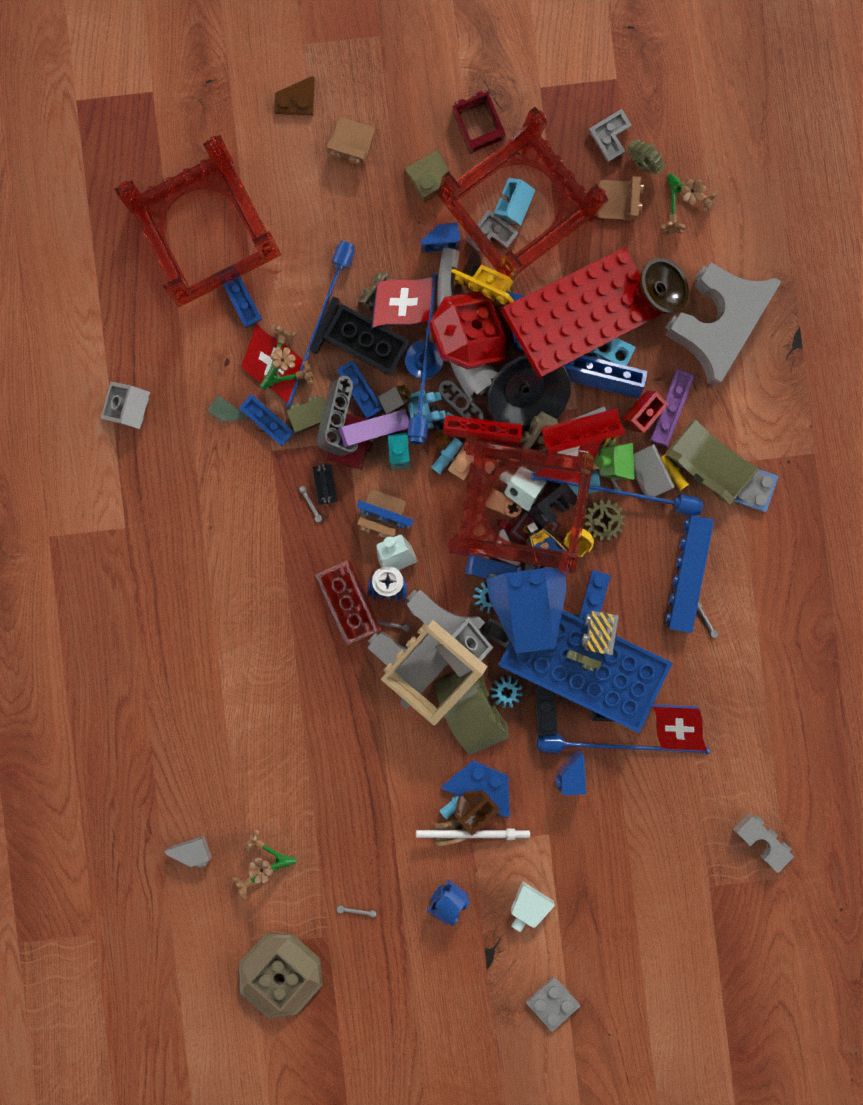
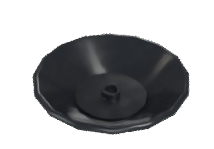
M526 355L520 356L504 365L493 378L488 391V411L493 420L523 425V434L529 430L532 419L538 416L540 411L557 419L565 410L571 396V379L565 366L538 378Z

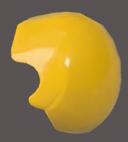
M574 528L566 534L563 543L569 549L568 553L570 555L583 557L586 552L591 551L594 539L585 529Z

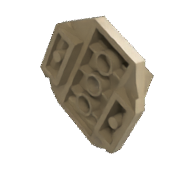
M265 933L239 963L240 994L268 1018L296 1015L323 984L320 958L292 933ZM278 973L283 974L285 979L278 980L275 975Z

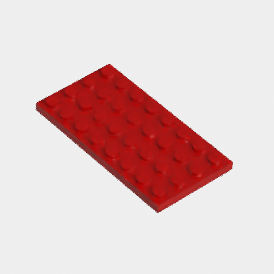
M625 247L501 308L504 317L538 378L662 315L661 312L650 306L644 298L640 287V273Z

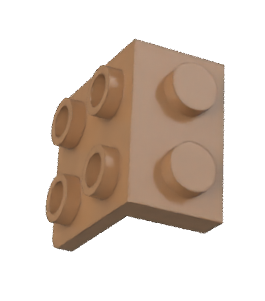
M340 117L337 121L332 140H329L327 144L328 154L337 159H346L356 165H365L375 133L374 127Z
M632 177L631 181L601 180L598 194V218L635 221L638 214L642 213V203L639 202V197L643 194V183H640L641 177Z
M376 490L369 492L366 503L400 515L403 514L406 505L404 500ZM373 513L370 516L362 514L359 517L357 524L361 526L360 530L369 533L372 530L379 532L378 536L383 538L395 537L398 528L396 521L389 520L388 523L378 519L379 515Z

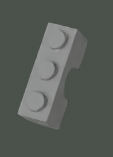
M748 813L733 830L750 846L755 841L764 839L767 846L760 856L779 873L794 857L790 853L792 849L784 841L780 843L776 839L778 835L771 828L768 830L762 825L765 822L759 816L755 815L753 817Z

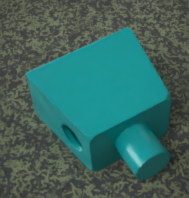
M407 433L389 434L388 444L391 470L410 469Z

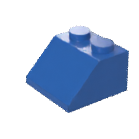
M576 750L560 767L558 775H555V785L562 795L586 794L585 760L581 750Z

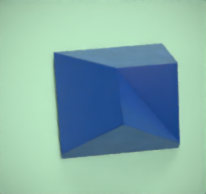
M458 222L438 224L421 240V253L443 251V248L458 250L460 248Z

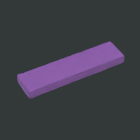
M679 369L675 370L664 399L669 405L657 418L649 441L666 448L668 447L695 375Z
M404 409L341 427L339 432L344 446L348 447L406 430L409 427V419Z

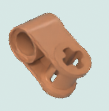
M493 488L484 506L512 518L519 516L522 510L520 505L504 493ZM516 504L518 512L510 514V509H508V506Z

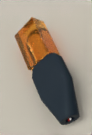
M437 405L430 407V412H439ZM443 420L433 422L435 430L433 436L438 448H444L449 445L448 436L443 433Z

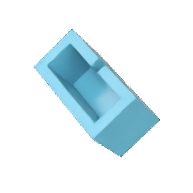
M508 178L502 195L507 197L510 202L500 197L494 214L508 224L521 226L536 190L521 179Z

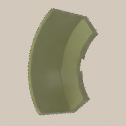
M695 419L692 420L666 453L679 468L688 471L693 480L700 485L704 484L712 491V494L729 505L758 470L756 466L744 460L717 440Z
M472 671L461 677L454 673L435 682V691L440 705ZM483 675L444 715L454 736L470 755L510 738L507 722L500 715L495 705L490 706L487 697L490 695Z

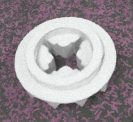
M381 567L373 575V588L379 595L386 597L396 595L403 586L402 574L394 567ZM387 575H389L390 581H393L388 589L386 584L382 583V581L386 580Z

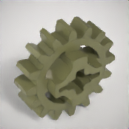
M638 139L636 141L633 140L627 148L628 154L632 156L631 160L635 162L637 167L642 171L646 170L648 173L652 172L654 175H659L666 165L655 147L650 143L640 142Z
M599 500V505L595 502L592 503L593 509L587 508L589 515H584V518L588 519V522H585L584 525H589L590 527L587 531L593 532V538L598 535L599 541H602L604 537H606L607 541H610L611 535L617 538L616 532H623L620 526L626 525V523L622 522L626 515L620 514L623 509L616 508L618 503L610 505L611 500H607L606 504H604L603 500ZM606 508L613 510L616 515H611ZM598 510V516L596 519H592L593 514ZM603 515H605V518H609V521L606 522V526L604 523L600 522V519L603 518ZM617 521L616 527L611 531L612 524ZM597 525L602 528L603 533L597 531L594 526Z

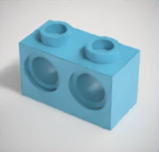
M616 338L605 344L607 352H600L597 348L589 352V354L593 355V358L627 366L636 347ZM616 352L624 354L625 358L623 361L616 359Z

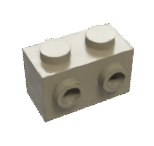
M540 411L538 416L532 419L529 430L525 431L521 437L523 452L540 460L547 450L544 446L541 428L558 424L557 419Z

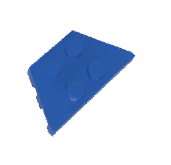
M472 760L450 780L442 784V789L461 796L466 791L484 790L499 807L500 811L498 814L507 818L510 817L507 774Z

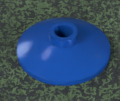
M418 341L412 344L405 355V364L408 371L422 379L423 364L420 360L424 358L426 341ZM430 341L425 379L437 375L443 365V360L440 358L436 344Z

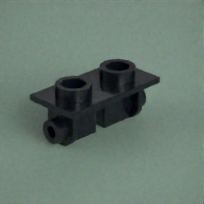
M324 464L312 467L318 504L338 502L332 465Z

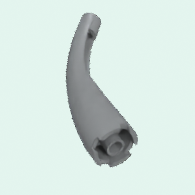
M443 248L438 275V307L444 297L454 295V275L451 273V270L458 269L460 251L456 249ZM450 361L455 376L472 403H476L477 400L475 398L479 396L482 399L488 396L493 378L498 374L493 365L467 370Z

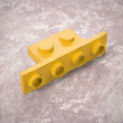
M482 264L473 277L455 269L451 270L455 277L454 280L462 286L466 284L475 292L479 290L490 299L494 297L503 305L514 302L511 296L506 293V290L512 283L510 277Z

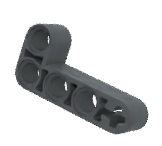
M341 376L330 383L317 435V445L321 449L342 457L354 452L358 447V444L346 448L339 432V428L344 427L353 389V382L348 376Z

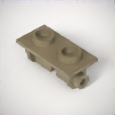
M378 272L372 278L373 283L360 293L358 301L364 303V306L369 310L374 308L377 283L393 279L390 276L386 278L387 272Z

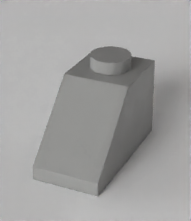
M205 835L170 846L165 850L166 855L189 867L195 865L197 868L205 866L212 857Z

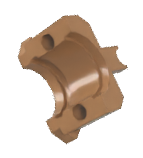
M457 818L448 822L433 823L434 830H464V826ZM436 838L434 842L436 846L458 843L467 838Z

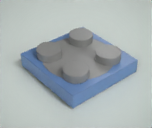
M758 469L733 502L767 512L779 476Z

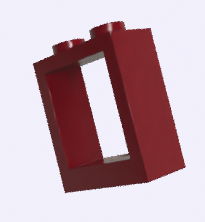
M482 91L475 93L468 100L461 99L454 103L452 113L469 154L505 140L506 133L488 91L485 93ZM485 104L495 130L471 140L460 113Z

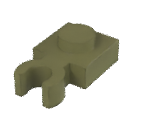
M568 650L566 656L583 663L582 667L591 671L594 668L600 669L602 664L601 661L572 650Z

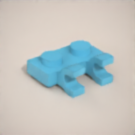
M420 391L411 394L413 402L408 404L411 418L414 415H418ZM424 391L422 416H425V419L429 421L428 429L434 428V421H439L446 417L445 411L430 413L428 403L442 400L440 392L425 394Z

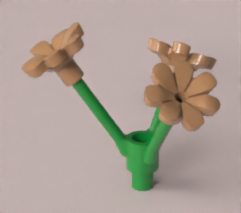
M671 173L667 176L669 186L671 187V215H669L667 224L661 225L660 230L661 232L668 231V234H674L675 232L681 234L686 227L685 224L677 222L675 195L683 192L682 199L685 202L689 201L691 205L696 203V199L703 202L702 212L705 214L708 208L712 207V201L718 196L719 191L714 190L712 194L707 196L701 193L706 191V186L701 185V179H696L694 182L692 179H687V185H685L678 177Z
M272 325V329L279 335L277 339L278 345L275 351L271 353L272 363L267 375L263 378L264 381L260 384L261 388L266 390L274 383L295 378L297 380L305 378L309 385H314L312 381L313 373L310 371L311 364L308 361L303 362V371L296 372V374L280 377L277 374L279 369L286 371L288 368L292 369L295 366L293 362L296 359L295 356L289 355L290 349L287 347L282 351L281 346L285 343L286 337L294 338L297 332L283 329V327L278 325Z
M257 828L253 834H250V841L245 843L244 851L248 852L254 846L260 850L264 849L275 856V863L269 865L267 860L263 861L262 858H256L255 862L250 863V867L253 869L249 872L251 878L245 881L241 880L239 876L232 878L238 889H240L239 894L244 900L248 898L246 896L248 894L247 888L252 886L253 882L258 884L261 882L266 883L269 880L268 876L272 875L275 870L296 864L295 857L283 856V854L264 845V842L259 840L258 834L260 831Z

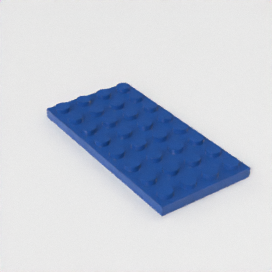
M562 610L555 649L516 654L509 641L498 666L640 733L652 708L651 704H654L673 662L618 636H615L613 655L585 650V646L582 645L583 634H587L588 627L585 626V620ZM568 650L601 661L600 669L594 668L591 671L583 668V663L566 657Z

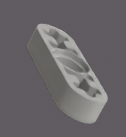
M446 380L440 384V395L462 417L471 418L468 412L466 415L462 413L471 405L473 408L470 410L473 413L478 412V418L483 420V412L452 381ZM444 385L447 387L451 385V392L453 394L456 391L459 393L453 398V401L449 400L452 396L448 392L446 394L443 393ZM458 398L466 400L467 404L464 408L456 406L455 401Z

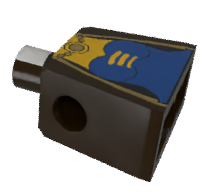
M536 522L526 527L531 537L525 540V545L535 569L545 568L568 554L569 549L550 527L540 530Z

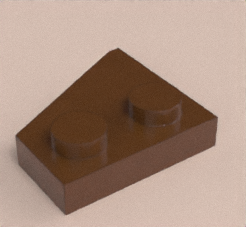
M311 76L275 92V114L313 116L315 77Z

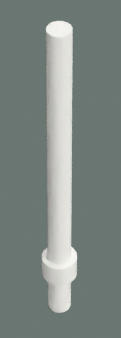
M507 828L506 830H478L472 836L467 830H416V838H506V840H515V838H530V831L515 830V828Z

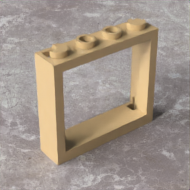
M432 620L429 625L423 624L418 630L420 635L417 638L413 636L407 642L406 646L408 648L405 651L401 649L394 657L396 659L395 663L392 664L390 662L383 669L385 674L381 680L435 726L483 675L487 666ZM428 634L432 635L472 670L438 709L395 672Z

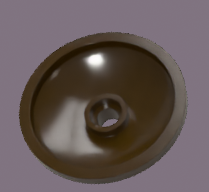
M655 258L644 265L640 274V287L644 298L650 306L664 314H674L682 310L689 298V286L682 270L675 263L664 258Z

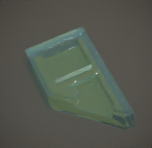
M219 395L207 410L222 422L246 419L248 417Z

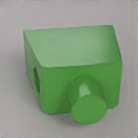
M633 443L618 444L599 449V456L595 458V465L599 467L602 477L616 481L634 480Z

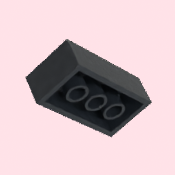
M342 303L323 336L324 341L389 377L393 376L410 345L409 340L383 326L372 328L371 319Z

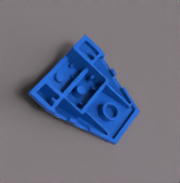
M542 568L505 573L488 578L489 599L515 653L555 649L567 589L564 569Z

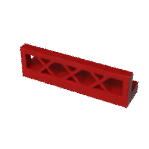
M617 409L541 428L544 446L549 454L625 434Z
M446 415L443 433L446 436L520 445L523 425Z

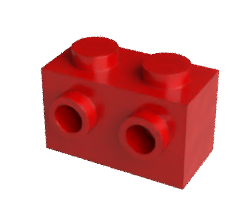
M646 390L622 420L634 432L645 433L669 404L656 391Z

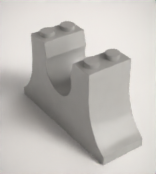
M711 262L707 267L703 266L694 278L697 281L694 287L702 295L711 298L716 304L718 313L715 322L703 323L694 316L680 313L677 317L674 315L667 323L665 336L688 349L699 360L705 371L707 383L714 387L724 379L779 287L780 280L776 278L766 281L745 280L728 273Z
M414 589L407 597L409 600L407 605L413 615L420 618L427 625L434 620L448 633L467 618L473 622L478 630L485 623L479 616H460L443 609L421 589L418 591ZM382 631L379 634L377 632L374 633L368 640L370 645L367 647L386 666L390 662L392 664L395 663L396 659L394 657L401 649L405 651L408 648L398 644L392 636ZM430 634L426 636L395 671L420 694L448 664L435 648L439 641ZM401 697V705L407 709L410 704Z

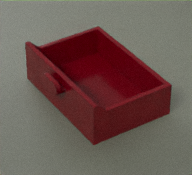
M346 414L344 426L369 419ZM368 440L358 443V447L354 452L343 457L328 452L326 460L362 470L366 454L372 450L373 441Z

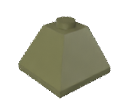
M438 150L405 168V172L423 203L457 184Z

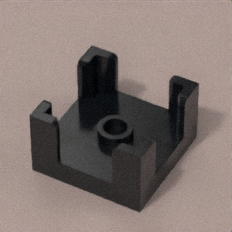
M565 482L532 507L529 512L527 511V513L536 522L539 529L542 530L545 526L558 519V516L551 509L554 505L561 512H564L571 505L574 506L578 503L580 499Z

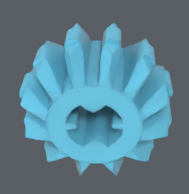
M482 582L483 590L475 588L480 595L475 594L473 598H480V600L474 604L475 606L483 604L480 607V611H483L487 606V613L490 614L493 605L490 600L486 602L484 595L488 593V587L486 588L484 582Z
M508 675L507 681H505L503 676H500L502 682L499 683L497 680H494L497 687L490 688L496 692L491 694V698L498 697L495 701L496 705L502 701V708H505L506 702H508L511 708L513 707L511 701L514 700L518 704L520 701L516 696H523L521 692H517V690L522 689V685L515 686L518 683V679H514L511 683L510 675ZM504 687L512 689V692H509V696L501 694V691H504Z

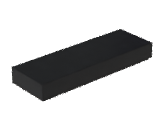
M334 296L310 347V351L315 354H319L324 342L323 336L341 304L340 300Z

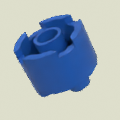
M447 879L445 881L447 884L445 886L440 885L430 898V901L433 903L431 907L428 906L426 908V911L443 924L453 926L459 918L458 914L462 909L465 910L470 900L467 898L468 893Z

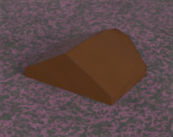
M484 790L466 791L457 800L455 817L473 836L500 809Z

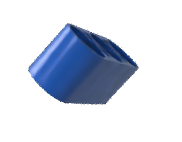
M469 554L464 573L487 578L490 573L498 576L505 573L519 572L523 568Z

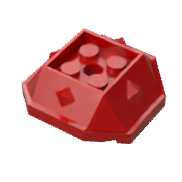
M479 291L444 297L428 324L440 358L447 362L451 361L467 370L502 363L512 344L500 310L494 305L492 299L483 296Z

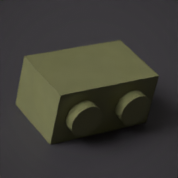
M317 395L307 399L308 403L303 405L296 403L290 406V410L287 413L296 434L320 425L325 406L323 397L319 398Z

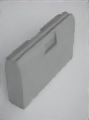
M655 444L633 454L634 475L645 496L655 497L675 487Z

